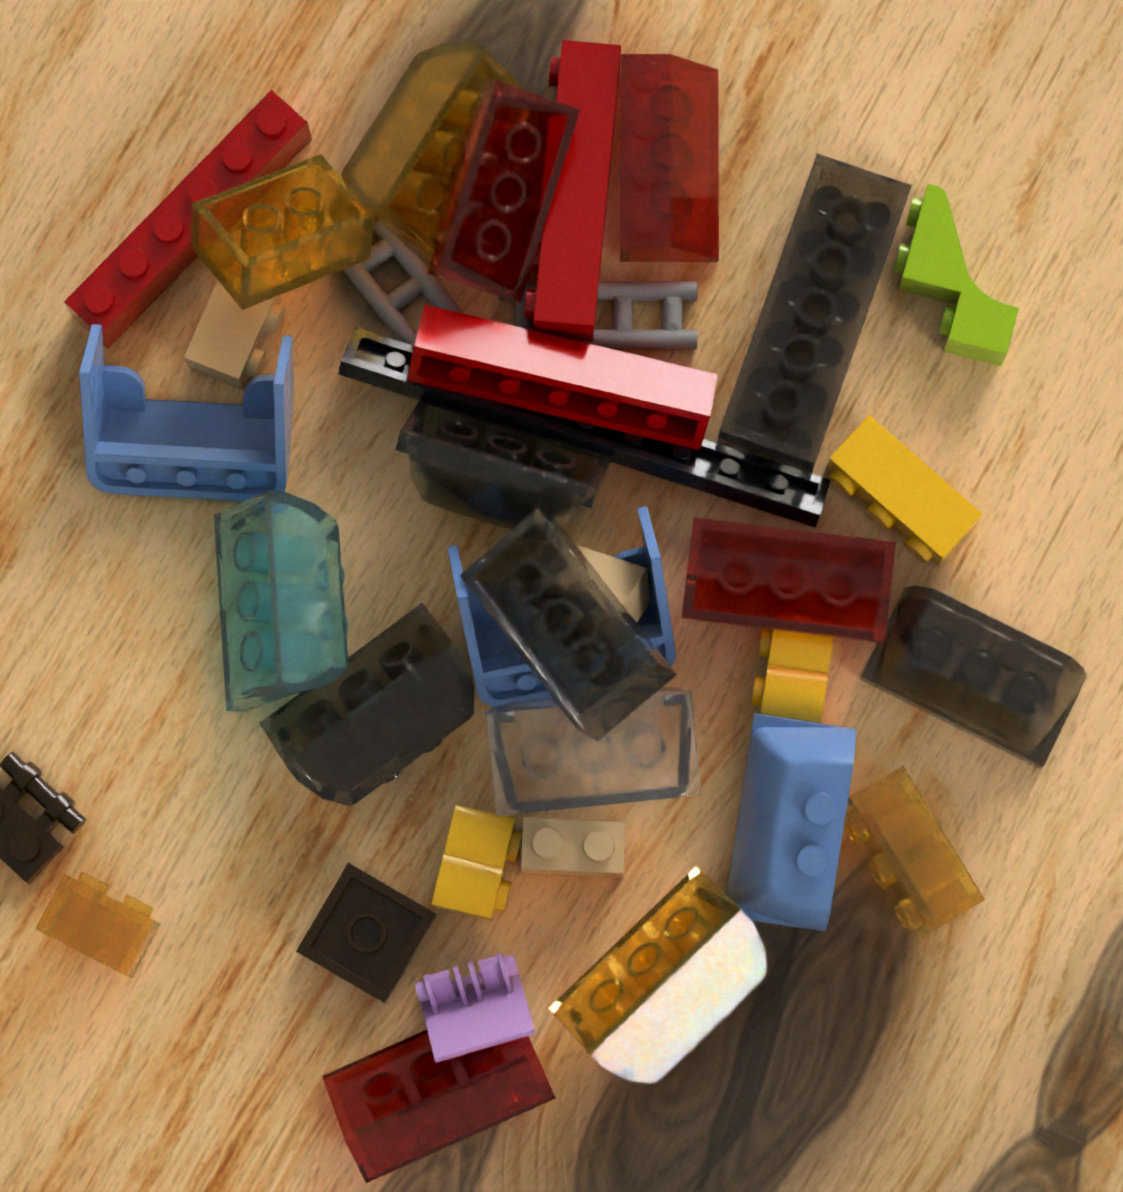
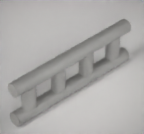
M386 216L372 227L381 239L359 257L354 254L349 246H345L333 256V259L398 341L414 346L417 333L401 314L400 310L422 293L434 307L459 313L463 312L392 221ZM391 256H394L411 278L386 295L370 272Z
M499 281V301H514V326L534 330V319H525L527 289L537 290V281ZM599 281L597 301H613V329H595L593 342L576 340L610 349H697V330H682V301H697V281ZM633 301H662V330L633 329Z

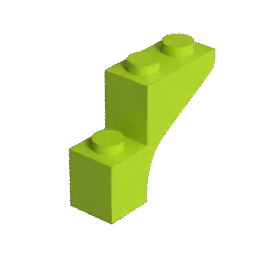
M927 183L923 199L913 197L907 217L906 226L915 228L911 244L901 243L893 272L902 274L899 290L955 304V307L946 305L938 334L947 336L944 351L1001 366L1007 355L1019 308L1001 303L989 297L972 281L967 271L947 194L941 187Z

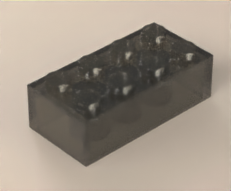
M536 509L460 575L575 728L596 741L603 738L677 675L562 526L539 509Z

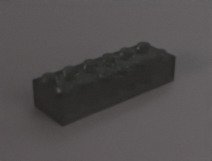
M818 153L816 154L719 430L718 444L813 473L912 185Z

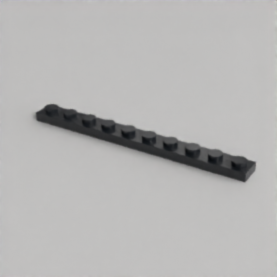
M355 327L341 359L339 375L816 528L830 485V479L703 439L700 450L407 381L414 346Z

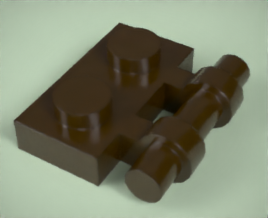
M11 752L0 763V768L12 778L4 790L0 788V859L26 883L30 884L64 848L50 834L52 830L61 823L74 834L85 824L87 819L74 808L75 801L65 792L59 794L41 778L42 771L33 762L25 763L14 752ZM26 793L30 794L45 808L43 814L37 820L32 818L17 804Z

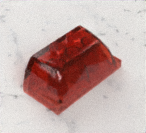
M486 79L481 99L471 113L449 175L433 237V256L427 274L521 303L580 109L497 80Z

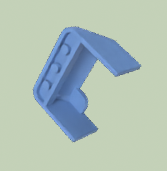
M91 325L79 371L86 475L89 482L96 489L109 494L261 503L274 501L283 495L286 489L289 470L294 404L293 336H282L275 375H259L251 379L245 387L243 405L146 399L145 383L137 372L123 366L104 365L102 325Z
M647 506L637 508L643 547L626 550L614 556L615 558L645 567L648 571L651 603L623 644L603 637H594L586 631L560 622L548 621L542 616L533 613L532 601L511 605L507 589L503 584L495 580L483 579L465 583L458 546L447 547L476 690L479 699L483 703L492 707H506L657 676L666 672L673 665L676 651L662 562Z

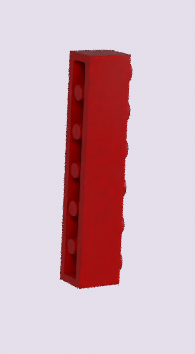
M562 40L561 57H551L549 86L557 87L556 103H546L544 132L553 133L551 149L541 150L539 178L548 179L546 196L537 195L534 225H542L543 232L542 242H532L530 272H538L537 290L527 289L525 319H534V331L572 340L594 341L620 77L621 45Z
M271 89L64 301L71 315L89 332L92 324L102 325L103 345L108 349L312 140L308 122Z
M424 304L407 381L700 450L711 416L718 374Z

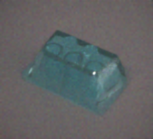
M270 490L214 514L226 711L245 712L290 695L327 686L348 671V620L345 615L343 592L345 575L341 565L340 537L337 521L315 503L287 492Z

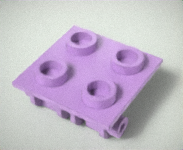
M501 952L496 956L479 960L478 964L481 973L477 974L473 961L467 962L471 975L461 978L458 965L453 966L456 978L451 981L449 971L444 970L431 975L425 974L423 975V981L414 983L419 1002L422 1006L435 1063L536 1034L514 955L503 957Z

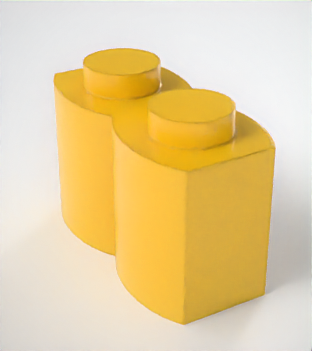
M775 615L772 628L763 626L758 656L768 658L765 677L755 675L751 706L760 707V714L821 723L835 624Z
M455 805L433 895V907L487 920H493L495 910L505 912L511 882L502 880L507 860L517 861L523 832L514 830L515 818Z

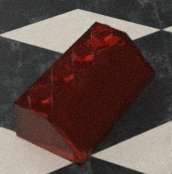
M621 54L620 262H719L718 69L672 54Z
M694 517L681 619L885 643L896 542Z
M424 1030L322 1076L345 1142L366 1183L556 1099L529 1036L435 1063L428 1031Z

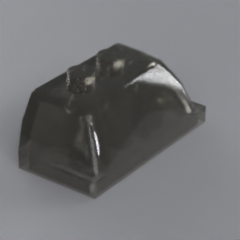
M420 399L400 430L395 449L409 454L411 480L421 499L425 502L483 522L544 538L555 537L583 515L587 508L593 507L608 475L613 457Z
M915 585L904 588L859 680L1042 769L1082 689L1087 675L1084 668L1068 654L940 591Z
M421 603L260 722V725L284 764L298 782L322 799L351 806L380 785L394 780L404 767L423 753L436 749L443 741V738L468 721L474 714V685L464 657L424 604Z

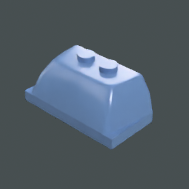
M754 713L723 916L817 931L826 930L831 912L854 765L855 728Z

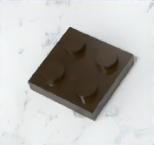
M348 863L296 952L386 1004L437 914Z

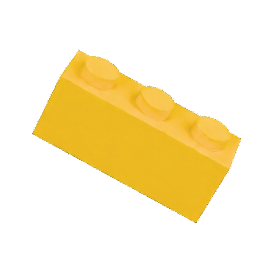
M870 414L828 459L826 469L831 472L828 476L831 483L848 497L855 493L869 506L866 512L870 518L885 530H889L891 527L897 530L907 539L903 543L905 548L924 564L930 560L939 567L978 524L983 515Z

